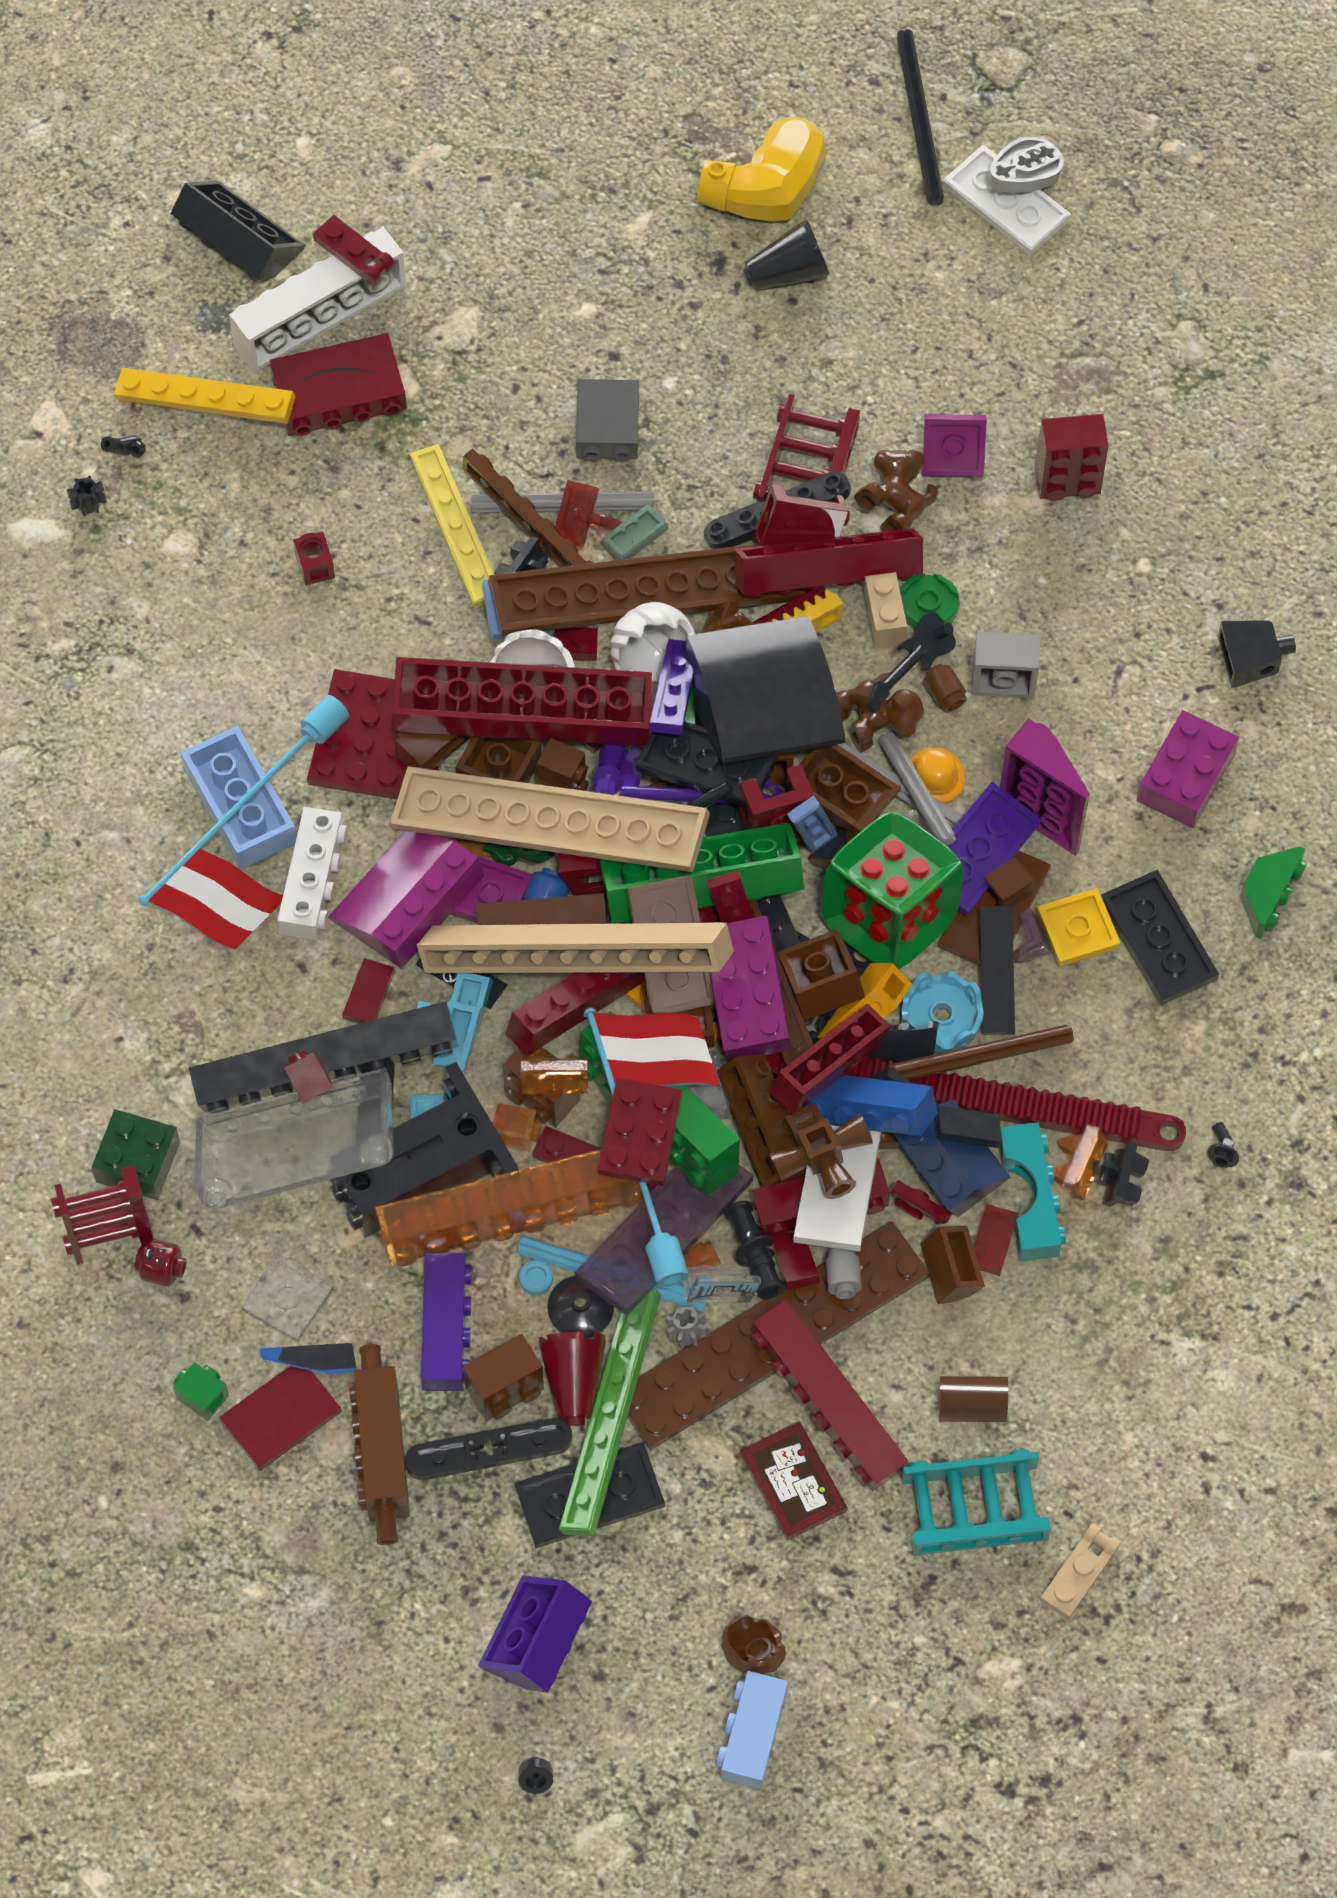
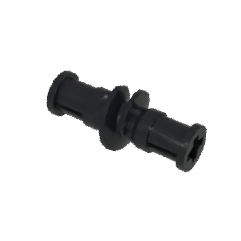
M750 1201L735 1202L725 1209L724 1216L725 1219L731 1222L735 1232V1239L740 1245L735 1253L736 1262L740 1266L748 1267L750 1275L753 1276L756 1283H759L756 1291L758 1298L769 1300L778 1297L786 1290V1285L783 1280L779 1279L775 1270L773 1260L775 1253L770 1248L774 1243V1239L771 1235H762L761 1229L753 1217V1206Z

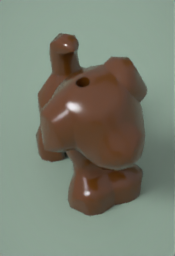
M914 449L909 451L880 450L874 458V468L880 476V481L883 483L881 485L877 482L868 483L854 495L857 505L865 511H870L881 503H885L895 510V514L886 518L881 524L882 532L909 529L913 520L918 518L927 506L933 504L938 496V490L932 484L927 485L925 495L916 492L909 485L924 466V456L919 451Z
M890 672L880 674L874 680H865L854 689L836 692L842 722L850 717L852 710L860 711L861 718L850 726L855 731L851 733L852 741L861 753L872 747L873 733L887 726H891L900 737H911L916 731L917 723L923 716L922 700L918 694L908 689L898 690L888 700L885 699L881 703L880 710L873 713L868 711L867 702L873 684L879 680L882 681Z

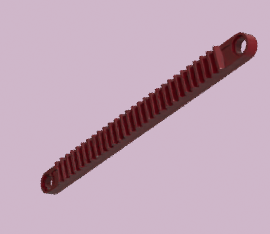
M781 1052L765 1055L774 1079L787 1066ZM866 1057L844 1075L870 1078L895 1063L890 1060L882 1062L879 1058L870 1060ZM943 1072L909 1080L913 1084L932 1086L937 1105L954 1099L961 1109L997 1114L1000 1121L1016 1124L1039 1122V1127L1043 1129L1124 1144L1132 1142L1140 1147L1162 1151H1175L1179 1149L1186 1137V1126L1180 1118L1142 1110L1139 1106L1130 1108L1126 1104L1115 1105L1112 1101L1103 1103L1100 1099L1092 1101L1085 1096L1077 1098L1074 1094L1065 1096L1061 1092L1050 1093L1047 1089L1038 1091L1035 1087L1027 1089L1020 1084L1012 1086L1009 1082L1000 1084L997 1080L986 1081L982 1077L973 1079L970 1075L962 1077L955 1072L952 1074ZM1166 1126H1171L1177 1130L1179 1136L1175 1140H1166L1161 1136L1160 1130Z

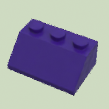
M522 1575L478 1667L526 1690L548 1693L557 1678V1673L566 1655L571 1650L572 1642L581 1624L586 1619L592 1600L565 1580Z

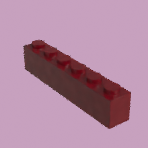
M914 528L734 549L735 585L743 595L760 597L765 592L773 591L786 594L798 588L819 590L824 585L831 584L850 586L856 581H864L865 576L896 572L898 579H909L914 574L923 573V537Z
M786 1299L753 1322L750 1330L753 1333L750 1335L753 1343L761 1352L765 1350L772 1358L771 1366L776 1374L782 1379L784 1377L787 1378L793 1386L791 1392L795 1399L802 1406L806 1404L814 1414L811 1417L817 1428L823 1433L825 1431L828 1432L834 1440L832 1443L834 1450L843 1460L847 1458L855 1468L853 1474L863 1487L868 1485L873 1492L902 1471L903 1467H906L908 1459Z

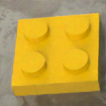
M1098 888L1037 906V915L1059 967L1120 949V940Z

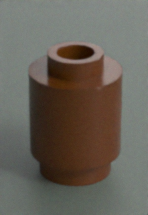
M937 664L926 672L927 677L924 680V684L939 708H944L945 712H952L966 703V690L950 665L943 666L942 664Z

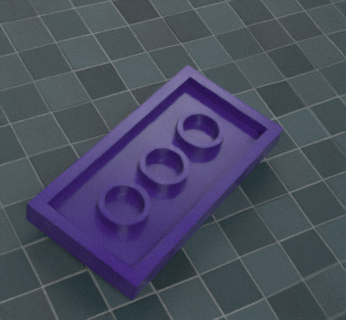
M994 782L988 785L953 828L952 831L956 840L953 844L947 846L956 854L963 865L964 880L958 911L965 916L968 915L990 886L986 883L985 876L1011 860L1042 822L1041 818Z

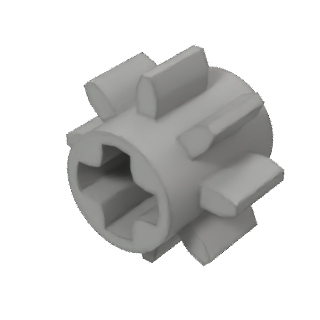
M694 1305L682 1308L676 1306L674 1315L666 1317L667 1325L670 1327L667 1329L669 1340L677 1338L680 1348L684 1345L692 1344L696 1347L700 1337L708 1335L705 1326L707 1323L705 1313L697 1315Z

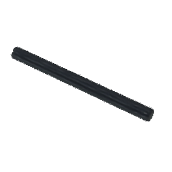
M910 29L899 30L897 42L927 201L932 206L940 205L944 201V194L914 36Z

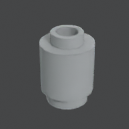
M833 1248L829 1251V1257L826 1259L828 1291L839 1299L852 1298L862 1289L859 1257L853 1250Z

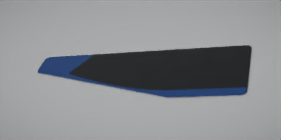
M352 1343L260 1349L261 1359L325 1374L354 1373V1370H357Z

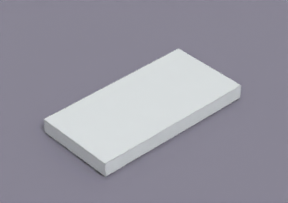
M982 145L943 179L942 186L1031 256L1071 220V213L1042 190L1011 193L996 191L989 187L986 178L996 154Z
M831 1125L833 1131L839 1128V1126ZM869 1131L873 1144L842 1150L844 1162L842 1165L856 1181V1186L852 1191L840 1198H826L820 1173L813 1176L807 1165L794 1232V1243L853 1251L861 1250L881 1132Z

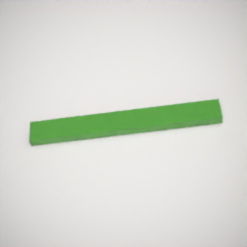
M627 1289L561 1520L559 1530L564 1535H595L661 1299V1294L656 1289Z

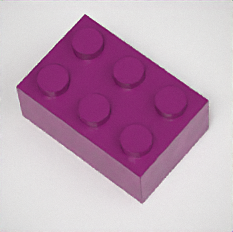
M1182 710L1142 779L1136 801L1194 829L1236 754L1239 736Z

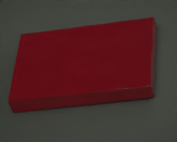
M289 1366L219 1418L250 1460L261 1471L339 1415L342 1409L311 1370Z

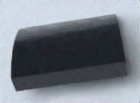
M809 616L687 635L686 657L695 673L694 706L722 764L845 743V732L834 683L824 651Z

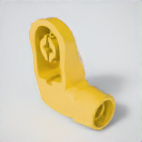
M789 117L777 120L768 129L763 144L754 153L751 163L738 166L737 163L706 160L699 181L697 202L749 219L768 222H784L789 220L810 193L815 184L819 169L825 160L827 151L822 133L812 122L804 118Z

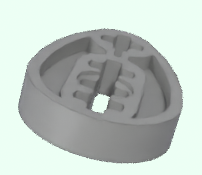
M1038 137L1019 138L1009 143L996 155L986 178L987 184L993 190L1011 193L1030 192L1051 186L1060 176L1064 164L1063 156L1059 149L1049 141Z

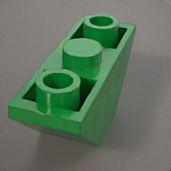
M1298 846L1256 859L1243 883L1240 895L1255 937L1262 939L1266 929L1270 931L1274 929L1280 913L1276 912L1280 903L1286 905L1294 888L1290 887L1291 882L1294 878L1299 880L1306 868L1307 862L1303 861L1305 848Z

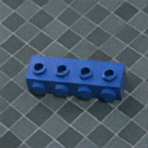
M843 1075L803 1107L805 1108L816 1103L823 1119L827 1118L830 1125L842 1126L860 1113L869 1130L906 1134L908 1136H922L938 1114L932 1086Z

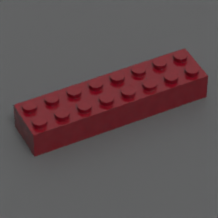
M396 657L392 731L546 741L552 738L563 742L645 746L650 732L652 672Z

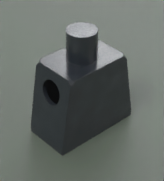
M1269 620L1221 621L1218 640L1231 688L1277 674L1282 661L1281 655L1296 653L1294 636L1276 637L1273 623Z

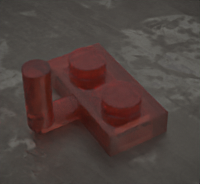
M567 480L555 525L557 533L564 540L569 539L575 546L584 548L590 524L613 530L623 523L619 519L594 513L600 488Z

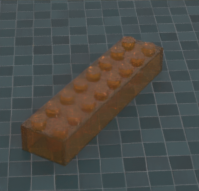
M600 1149L378 1206L375 1209L390 1266L397 1264V1266L402 1267L411 1265L416 1262V1259L425 1257V1253H449L450 1250L458 1248L470 1250L479 1247L481 1242L493 1239L498 1242L512 1238L514 1234L527 1231V1233L540 1232L547 1225L555 1223L560 1225L576 1222L578 1217L590 1214L594 1217L602 1216L609 1213L610 1209L621 1206L624 1208L637 1207L644 1201L643 1193L637 1181L598 1175L597 1168L602 1150Z

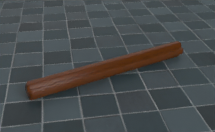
M1068 1025L1057 1026L895 1063L890 1067L908 1080L1069 1044L1074 1041L1073 1030Z

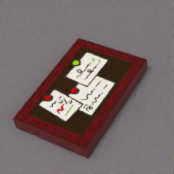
M800 1421L740 1450L742 1460L787 1541L847 1512L848 1507Z

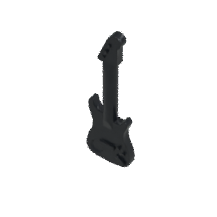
M934 611L921 617L914 635L896 647L898 651L906 649L909 654L882 681L879 680L873 684L867 702L868 711L873 713L880 710L881 703L890 695L889 691L919 660L922 664V672L927 671L931 668L935 658L954 650L956 639L953 635L954 629L951 623H945Z

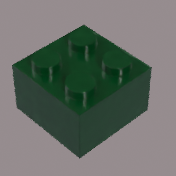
M114 1109L91 1167L95 1182L110 1187L116 1186L118 1181L124 1180L121 1168L134 1165L142 1196L158 1201L180 1144L177 1127Z

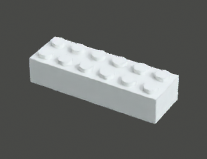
M384 227L363 236L380 251L390 254L396 263L392 270L381 274V280L375 285L369 284L335 256H331L324 261L314 263L310 269L303 273L291 276L285 283L273 290L263 292L259 298L250 303L238 306L229 314L234 348L253 373L269 365L270 359L283 357L406 286L403 251Z

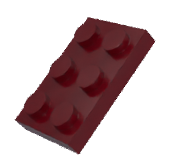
M617 1078L597 1168L598 1175L664 1186L683 1097V1089Z

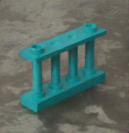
M1019 1449L1005 1456L928 1464L927 1461H916L910 1463L908 1467H903L902 1485L914 1483L921 1526L918 1532H913L911 1546L913 1556L1049 1540L1051 1532L1049 1517L1040 1518V1515L1036 1514L1029 1470L1037 1469L1039 1453H1030L1027 1449ZM1015 1472L1022 1517L1019 1518L1020 1520L1006 1522V1519L1002 1518L995 1474ZM982 1475L989 1520L986 1521V1524L972 1525L971 1522H968L962 1478ZM948 1479L955 1524L952 1525V1528L938 1529L937 1526H934L928 1482Z

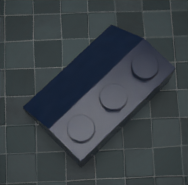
M954 1099L940 1104V1106L961 1109ZM935 1118L922 1136L893 1133L947 1210L957 1217L961 1216L1011 1178L989 1147L937 1139Z

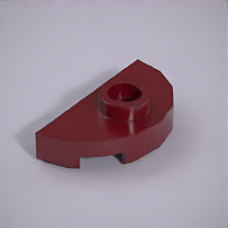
M900 1180L894 1183L890 1195L897 1198L896 1206L905 1213L919 1220L923 1216L930 1217L936 1220L935 1224L938 1225L948 1223L952 1213L930 1200V1196L926 1192L916 1188L912 1189Z

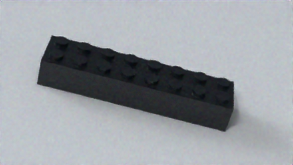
M445 1001L189 1067V1072L198 1107L204 1112L210 1113L211 1116L229 1112V1106L242 1104L243 1108L261 1104V1098L272 1095L275 1099H282L294 1095L293 1090L295 1087L284 1068L290 1064L288 1060L290 1056L306 1049L308 1054L315 1051L331 1080L338 1079L339 1083L357 1079V1073L367 1070L373 1075L390 1070L389 1065L398 1062L402 1063V1066L422 1062L421 1057L433 1054L434 1058L445 1057L453 1054V1048H457L459 1045L450 1009Z

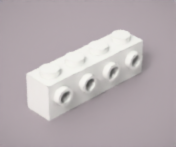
M310 807L303 808L277 920L280 935L318 940L320 929H326L328 911L325 910L326 901H332L335 883L331 882L333 872H339L341 854L338 853L340 844H345L348 826L343 825L342 812Z

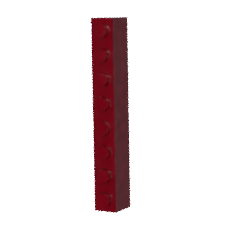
M715 905L698 908L701 923H721ZM575 972L514 1010L505 1034L527 1057L587 1019L588 1017L584 1016V1011L587 1008L592 1007L598 1012L644 983L643 972Z

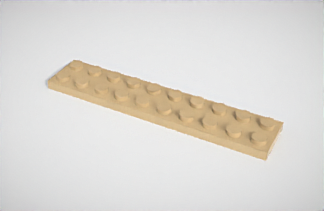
M408 766L390 824L393 829L693 872L710 813L707 808Z

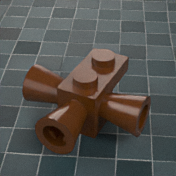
M816 1103L800 1109L794 1115H786V1122L799 1147L768 1153L770 1163L779 1182L782 1184L808 1165L813 1176L820 1173L826 1198H840L852 1191L856 1186V1181L842 1165L844 1163L842 1150L873 1144L871 1134L862 1115L859 1113L835 1131H833L828 1119H823Z

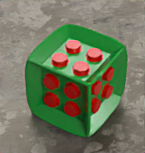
M888 812L866 826L843 846L832 859L826 870L821 898L823 920L832 931L839 929L843 940L872 962L893 963L900 969L915 959L942 935L957 914L964 880L962 862L952 850L922 827L900 814Z

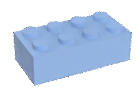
M238 726L180 752L184 771L214 825L265 775ZM270 781L218 831L240 870L294 845L297 838L295 825Z

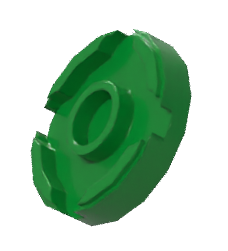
M934 573L933 575L917 574L907 579L901 586L900 594L906 624L915 630L921 617L932 611L936 612L945 623H952L957 617L960 605L958 590L944 576Z

